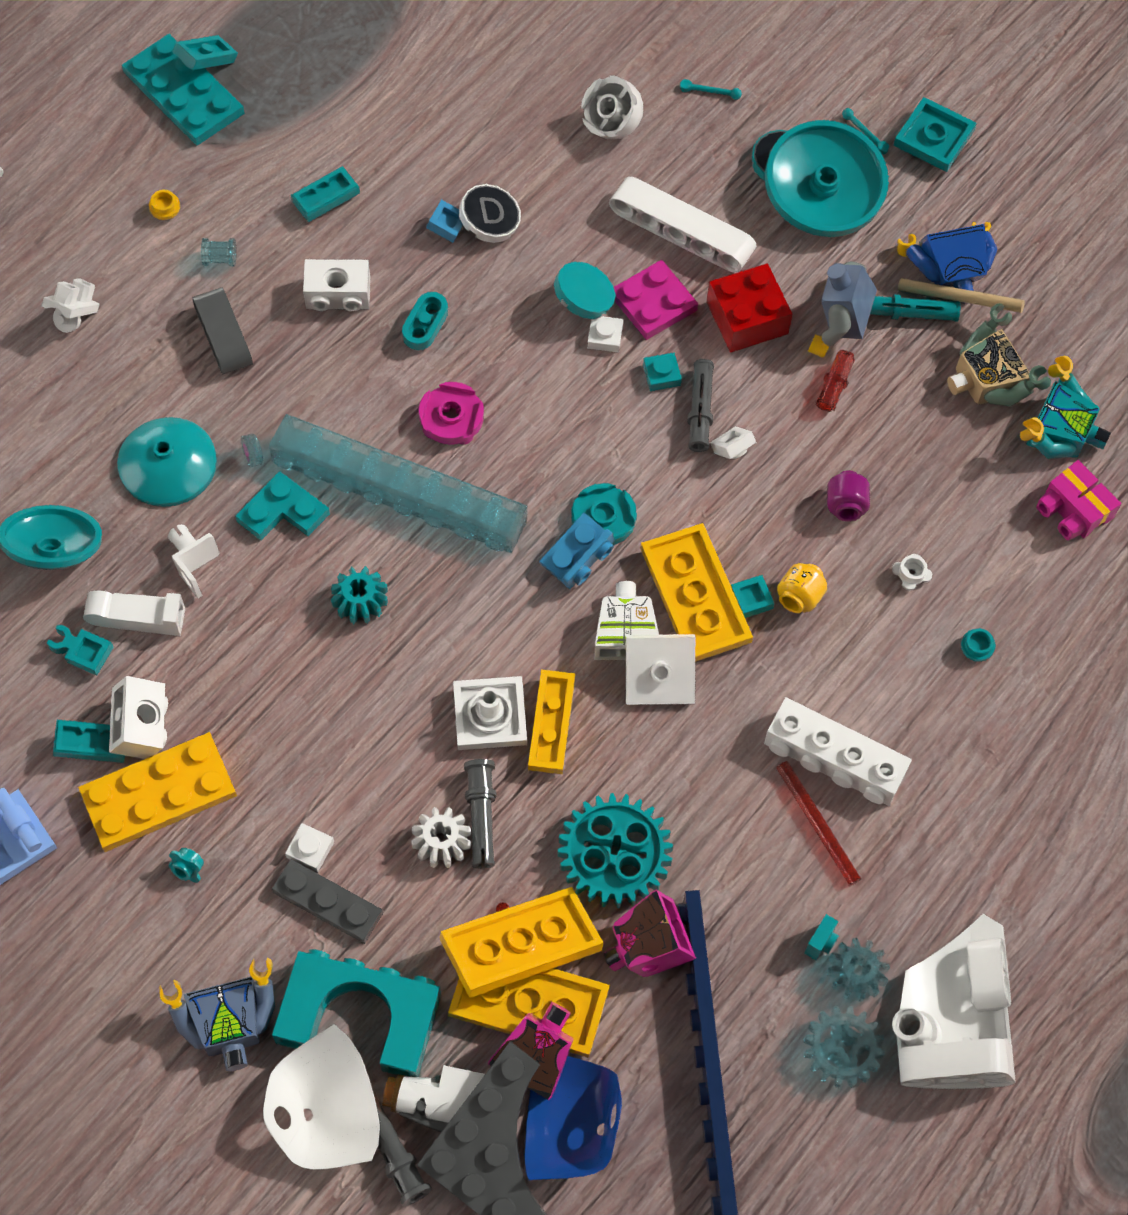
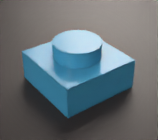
M441 199L426 228L454 243L463 226L459 217V209Z

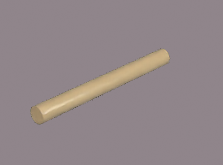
M903 278L900 279L898 285L899 291L993 307L1001 303L1004 305L1003 310L1020 313L1023 312L1025 301L1021 299Z

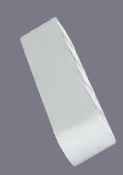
M635 177L625 178L609 201L611 209L620 217L732 273L741 271L756 248V242L747 233Z

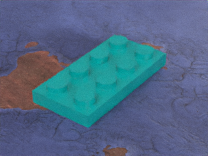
M169 33L123 63V73L198 146L244 115V106L205 68L192 70L186 67L182 60L173 53L175 44L178 41Z

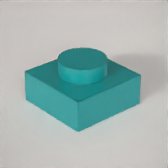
M675 352L643 358V367L650 391L681 386L682 378Z
M763 575L731 584L745 618L774 609L775 603Z
M826 914L809 941L804 954L816 961L822 951L829 954L839 935L834 933L839 921Z

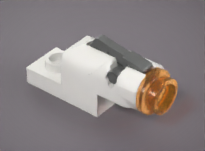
M444 1065L440 1083L435 1082L436 1078L409 1077L400 1074L397 1078L389 1076L384 1090L382 1106L390 1107L391 1112L399 1113L403 1118L442 1132L485 1074Z

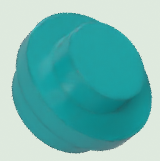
M981 628L969 630L961 641L963 654L976 662L988 660L993 655L996 647L991 633Z

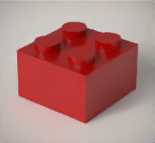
M768 263L709 281L706 303L730 353L789 334L793 313Z

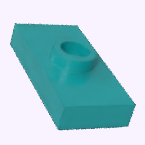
M342 166L291 194V201L307 222H310L360 194V187Z
M57 719L53 747L54 757L124 763L125 755L109 753L110 725Z

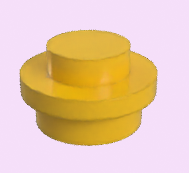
M159 190L151 196L149 210L153 217L159 220H168L178 214L180 202L178 197L171 191Z

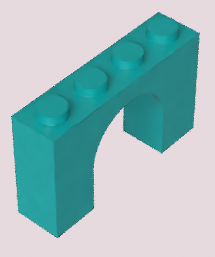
M310 949L308 953L298 951L272 1033L275 1043L297 1049L317 1035L323 1013L335 998L347 992L365 991L382 999L391 1012V1025L380 1060L381 1070L402 1077H419L441 999L440 986H436L434 980L423 976H415L414 980L401 977L400 972L387 967H379L378 971L365 968V964L356 959L345 958L343 962L330 959L328 953L316 949Z

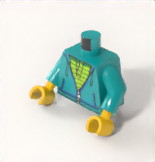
M1068 356L1055 358L1057 364L1049 366L1048 374L1053 378L1059 377V380L1054 382L1038 418L1033 417L1023 421V426L1027 429L1020 432L1021 440L1027 441L1026 445L1036 448L1047 459L1077 458L1085 442L1103 450L1111 432L1093 425L1100 408L1093 403L1071 373L1073 369L1072 360Z

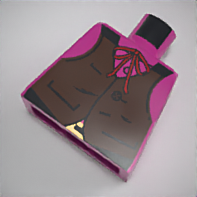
M658 890L651 892L614 923L613 931L618 945L604 953L605 960L613 971L627 966L630 971L642 977H649L696 959L674 900Z
M551 1002L542 1019L532 1013H528L491 1057L488 1064L492 1066L510 1041L540 1064L527 1088L550 1100L556 1090L574 1040L571 1036L561 1031L571 1013L554 1002Z

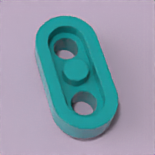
M427 292L422 294L416 301L402 327L403 341L409 348L424 350L431 346L448 316V303L442 294ZM430 310L437 311L435 314L428 313ZM423 335L421 338H415L414 336Z

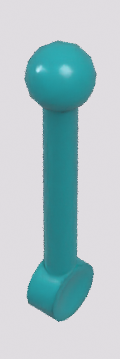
M688 79L680 82V90L682 92L696 90L731 96L734 100H738L742 96L739 88L729 90L692 84Z
M846 108L842 111V117L845 120H850L877 146L882 155L888 153L889 144L886 141H880L854 116L852 109Z

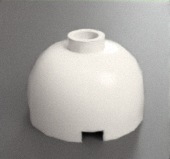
M617 76L594 81L586 90L582 100L581 108L584 109L585 119L582 118L584 125L591 133L605 139H621L631 134L639 126L643 117V101L639 91L630 82Z

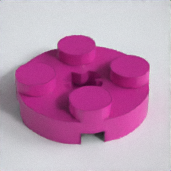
M445 382L439 384L440 388L434 389L432 392L430 390L426 392L419 404V420L424 435L442 444H469L473 440L474 435L481 429L484 421V406L482 401L475 395V391L463 383ZM450 408H455L456 413L459 415L454 418H447L446 415H443V412H449Z

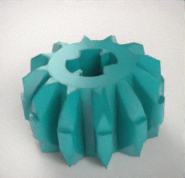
M351 566L349 576L339 573L337 577L338 583L332 584L331 592L334 596L331 598V603L334 608H338V615L341 619L350 615V622L354 625L358 618L363 617V621L368 624L370 621L369 615L372 614L380 617L382 614L380 607L387 606L388 597L385 595L388 592L387 584L381 582V575L378 571L369 575V569L364 566L360 573H356V570Z

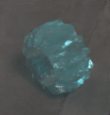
M857 937L852 939L850 947L841 942L837 947L838 953H831L828 959L833 966L828 968L827 975L837 978L833 982L832 987L834 990L842 986L846 988L843 994L845 999H849L852 992H856L857 999L860 1002L865 1000L866 992L876 997L880 992L878 986H886L888 978L884 973L889 971L890 965L886 962H880L885 954L884 950H878L874 953L871 951L873 947L872 940L867 941L864 947H861ZM856 964L863 967L861 975L854 973Z

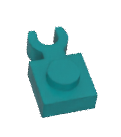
M57 625L56 630L58 634L65 638L59 643L48 640L47 645L49 649L56 654L67 652L64 657L67 663L97 676L114 648L112 642L83 629L75 637L68 627Z

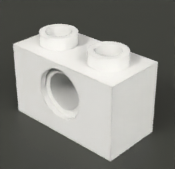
M305 259L303 294L306 309L317 311L328 309H346L348 311L369 309V261Z
M126 676L112 687L109 753L146 759L163 749L167 740V731L164 729V715L168 707V699L165 697V683ZM137 714L142 717L144 723L139 720Z

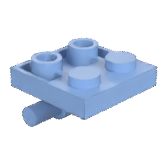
M5 788L0 789V885L57 849V846L19 789L10 795Z

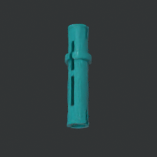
M893 294L892 297L875 296L870 314L891 316V319L898 320L899 317L958 322L961 304L959 301L901 298V295Z

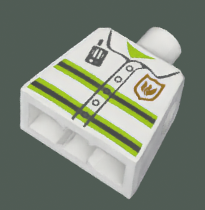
M618 582L616 584V596H606L603 598L595 640L594 660H626V635H659L652 600L648 596H636V584L634 582Z

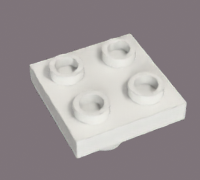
M522 676L453 681L458 750L527 745Z

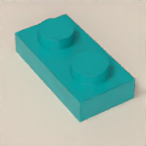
M219 35L176 42L173 53L182 60L186 67L192 70L234 63L238 52Z

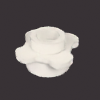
M911 554L905 557L902 562L894 563L892 567L893 573L902 580L903 588L909 591L914 590L916 585L922 582L928 583L932 578V572L927 569V563L918 554ZM914 570L915 574H910L909 571Z

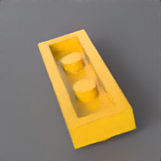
M541 669L528 770L563 774L575 673Z

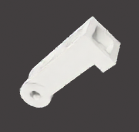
M90 591L87 594L83 619L89 624L100 627L181 636L185 606L181 594L167 593L166 597Z

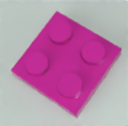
M663 260L656 262L614 287L616 304L646 340L698 310V302Z

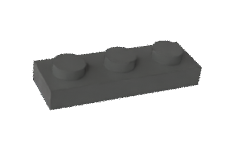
M290 859L272 887L274 894L364 944L383 915V909Z

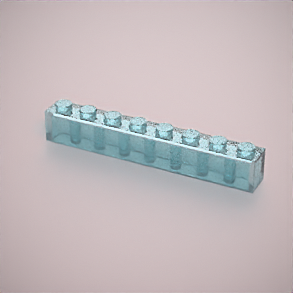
M288 414L284 416L269 444L272 462L284 470L293 469L304 473L310 480L316 482L322 480L330 483L341 492L356 493L372 504L380 505L382 503L394 508L401 515H413L421 518L432 527L447 528L463 539L471 540L473 538L485 543L487 547L495 551L504 550L512 553L527 523V505Z

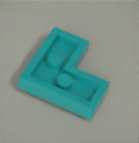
M279 471L239 511L235 518L237 523L262 541L283 518L309 536L330 515L329 507Z

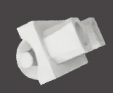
M74 279L73 284L64 281L58 282L55 294L44 297L42 307L46 309L56 308L53 313V321L57 329L66 333L75 331L81 324V316L97 313L99 303L92 300L95 285L82 279Z

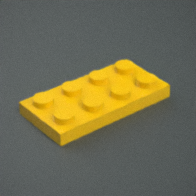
M703 523L641 543V552L676 634H695V662L752 643L753 635Z
M210 732L78 787L104 852L237 796Z
M573 887L443 930L440 933V941L469 998L602 951L604 944Z
M552 968L469 998L459 978L449 1007L448 1016L511 1034L528 1013H532L542 1019L551 1002H554L571 1013L561 1030L574 1039L569 1052L589 1058L610 985Z

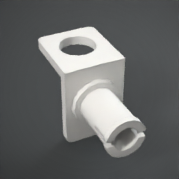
M177 525L181 535L179 536L174 528L168 534V539L179 550V552L172 555V559L181 578L195 596L200 598L202 596L201 591L191 572L217 557L220 552L214 537L210 533L196 541L185 525Z

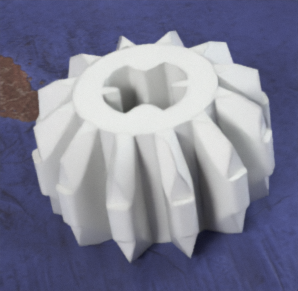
M434 807L431 818L421 814L419 816L421 825H414L412 827V834L416 836L411 841L412 848L419 850L418 858L421 861L430 857V866L433 868L438 865L439 860H444L445 867L449 868L451 866V857L462 861L464 859L462 850H468L471 847V841L467 839L471 835L470 826L463 825L465 818L462 814L452 818L453 813L450 807L445 810L444 815H439V810ZM443 833L446 841L439 842L436 835Z

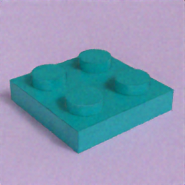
M923 97L896 136L893 146L948 172L974 133L977 123Z

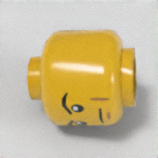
M798 563L792 565L777 586L780 603L788 611L797 614L811 612L827 591V582L823 572L814 564Z

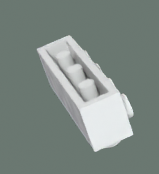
M785 697L771 723L764 742L773 753L782 757L789 756L799 761L805 769L815 773L821 772L832 777L833 782L843 788L852 787L862 792L869 801L876 804L884 803L890 806L912 759Z

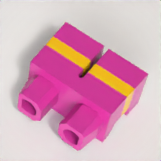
M1077 460L1050 482L1045 494L1039 499L1036 508L1047 518L1058 512L1064 520L1059 523L1057 528L1059 533L1069 541L1079 535L1086 538L1096 527L1101 524L1105 525L1114 519L1122 503L1102 483L1097 485L1099 480Z

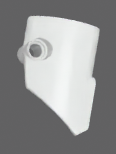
M982 914L973 924L943 948L905 971L900 1010L895 1014L892 1021L893 1031L897 1035L900 1082L902 1086L933 1089H975L1004 1087L1016 1083L1008 1007L1011 1006V993L1004 927L985 914ZM919 1020L920 1028L918 1032L914 1035H906L905 1028L907 1024L911 1021Z

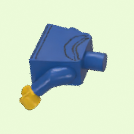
M973 222L970 227L928 234L919 241V245L916 244V236L914 234L908 235V243H903L900 238L897 240L898 254L908 257L929 281L937 285L953 286L954 288L974 291L972 282L982 279L987 275V271L991 269L997 253V246L989 232L991 228L990 222L976 225V222Z

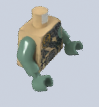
M999 303L991 308L990 317L992 319L989 322L984 321L971 334L961 349L960 358L956 366L957 374L947 379L948 387L952 394L957 395L968 390L977 404L990 403L1013 406L1032 394L1035 387L1041 390L1050 387L1051 379L1048 376L1037 381L1039 376L1047 372L1045 367L1041 365L1035 366L1029 373L1002 329L996 330L998 325L1006 326L1012 321V314L1010 312L1002 319H997L998 313L1004 309L1003 304Z

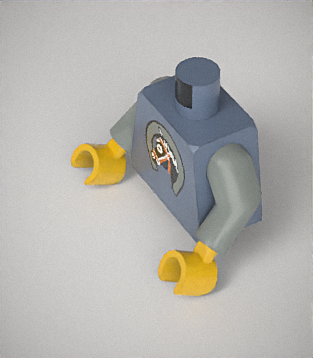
M850 261L844 265L836 263L829 267L827 271L828 279L822 295V306L829 328L822 336L814 335L808 352L824 357L829 346H833L841 338L863 339L877 292L876 286L863 264Z

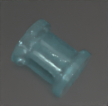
M202 238L201 260L203 266H209L210 263H227L230 267H235L237 258L235 238H230L226 242L209 241L208 238Z

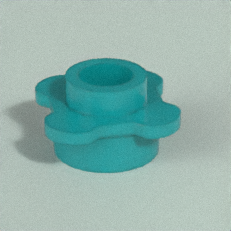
M189 848L171 851L169 857L172 860L169 863V868L172 873L181 880H190L198 883L201 879L198 872L204 865L201 856Z

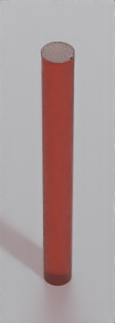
M782 762L776 767L777 771L848 885L852 886L858 883L862 878L789 762Z

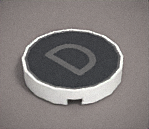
M483 184L474 186L466 192L459 205V217L468 232L471 230L475 233L476 238L496 243L507 240L516 231L521 221V210L517 201L509 192L498 186Z

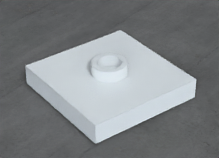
M695 634L626 635V705L695 704Z

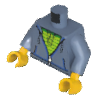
M269 958L266 960L267 971H257L254 966L255 960L253 959L249 968L251 977L183 994L185 1001L180 1000L182 989L177 980H173L177 988V992L173 996H166L161 985L159 987L160 999L164 1003L169 1004L168 1011L178 1033L195 1049H205L208 1056L223 1054L226 1071H236L248 1066L244 1048L260 1043V1034L268 1028L275 1009L272 980L268 979L273 968L272 960Z

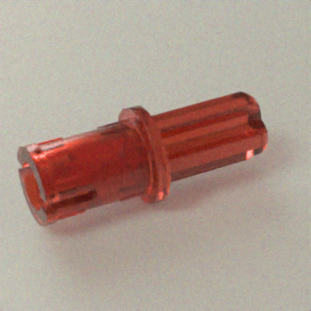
M846 350L838 351L830 372L824 375L825 383L815 403L821 410L827 412L835 411L841 392L847 388L849 383L847 378L855 361L852 352Z

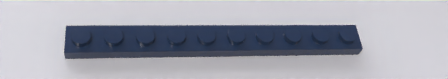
M700 890L685 891L683 903H678V913L683 925H686V933L696 959L690 961L691 973L686 974L685 979L687 995H694L695 1009H690L691 1031H698L699 1046H694L695 1067L702 1068L704 1081L698 1083L700 1106L706 1105L708 1120H702L704 1143H711L712 1158L706 1159L708 1180L715 1181L717 1196L711 1197L712 1215H738Z

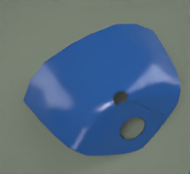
M568 1056L556 1090L550 1100L530 1090L525 1140V1170L529 1180L583 1177L595 1174L608 1165L612 1158L622 1108L620 1085L615 1072L604 1066ZM616 1104V1118L611 1128V1114ZM604 1123L603 1135H598L597 1128L600 1124Z

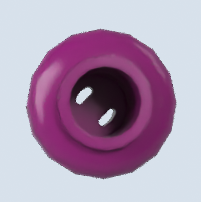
M850 470L843 471L832 477L827 484V508L830 513L839 520L848 522L856 521L866 514L870 508V484L864 476Z

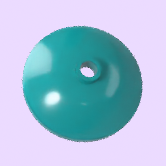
M164 417L146 422L128 435L120 448L117 466L124 487L133 497L149 505L168 507L186 503L200 495L207 488L216 471L217 456L211 438L200 426L185 419ZM164 448H168V449H169V450H168L167 452H165V453H159V451H160L161 449H164Z
M42 505L26 508L10 515L0 526V548L17 563L35 569L57 570L76 566L93 556L102 543V529L99 523L89 514L66 506Z

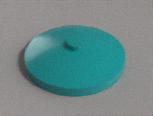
M815 120L791 128L773 146L765 168V186L774 208L788 223L799 230L816 236L839 237L862 229L876 217L888 192V169L877 146L859 130L836 121Z

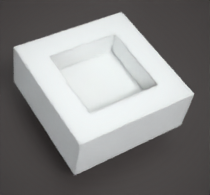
M604 316L591 319L587 349L619 353L623 319Z
M736 426L710 442L715 454L729 459L741 457L747 452V448L757 443L752 431Z
M302 823L285 853L286 858L318 872L334 844V838Z

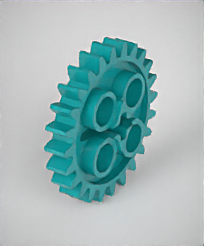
M611 793L608 803H604L598 795L596 796L594 807L586 801L583 802V814L576 810L572 811L571 818L575 823L568 821L563 823V829L568 834H559V843L564 845V847L558 848V857L565 859L560 863V870L570 871L566 876L567 884L578 881L576 886L577 895L587 890L589 891L588 902L591 903L596 896L601 897L602 907L607 905L609 899H614L616 907L620 908L624 898H627L631 906H634L637 894L643 899L648 896L647 887L659 890L660 883L657 878H667L668 871L663 867H668L672 864L673 858L666 854L673 851V844L664 842L670 838L671 832L666 829L659 830L663 826L664 818L652 819L655 809L653 806L643 811L641 810L642 799L636 801L634 805H630L628 794H625L622 802H616L614 793ZM597 825H605L611 832L600 836L595 834L592 829ZM632 832H639L645 837V840L640 843H634L628 839L627 835ZM590 842L592 846L586 847L584 843ZM613 846L620 847L618 855L611 854ZM645 854L646 858H640L638 855ZM589 858H598L604 865L598 869H591L585 864V861ZM625 865H632L637 868L638 873L634 876H625L621 873L620 868Z

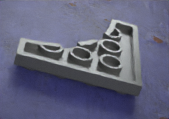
M511 1041L417 1166L479 1215H547L525 1181L520 1166L517 1144V1122L521 1103L531 1078L540 1064Z

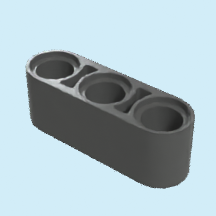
M223 287L192 297L198 318L222 375L253 365L247 343Z

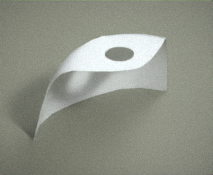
M335 1024L283 1058L270 1074L265 1094L263 1119L268 1131L294 1164L307 1169H331L372 1161L379 1144V1117L365 1065L350 1038ZM279 1106L284 1107L291 1118L290 1127L286 1130L281 1129L274 1118V1111ZM306 1108L310 1109L313 1114L310 1121H306L303 1110Z

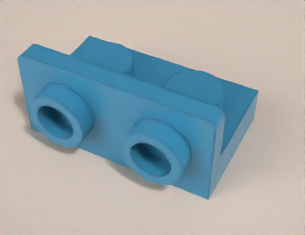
M584 512L539 562L567 588L571 589L575 584L580 586L590 576L592 572L590 567L598 559L603 561L613 550L614 545L612 543L615 541L613 533L609 529H603Z

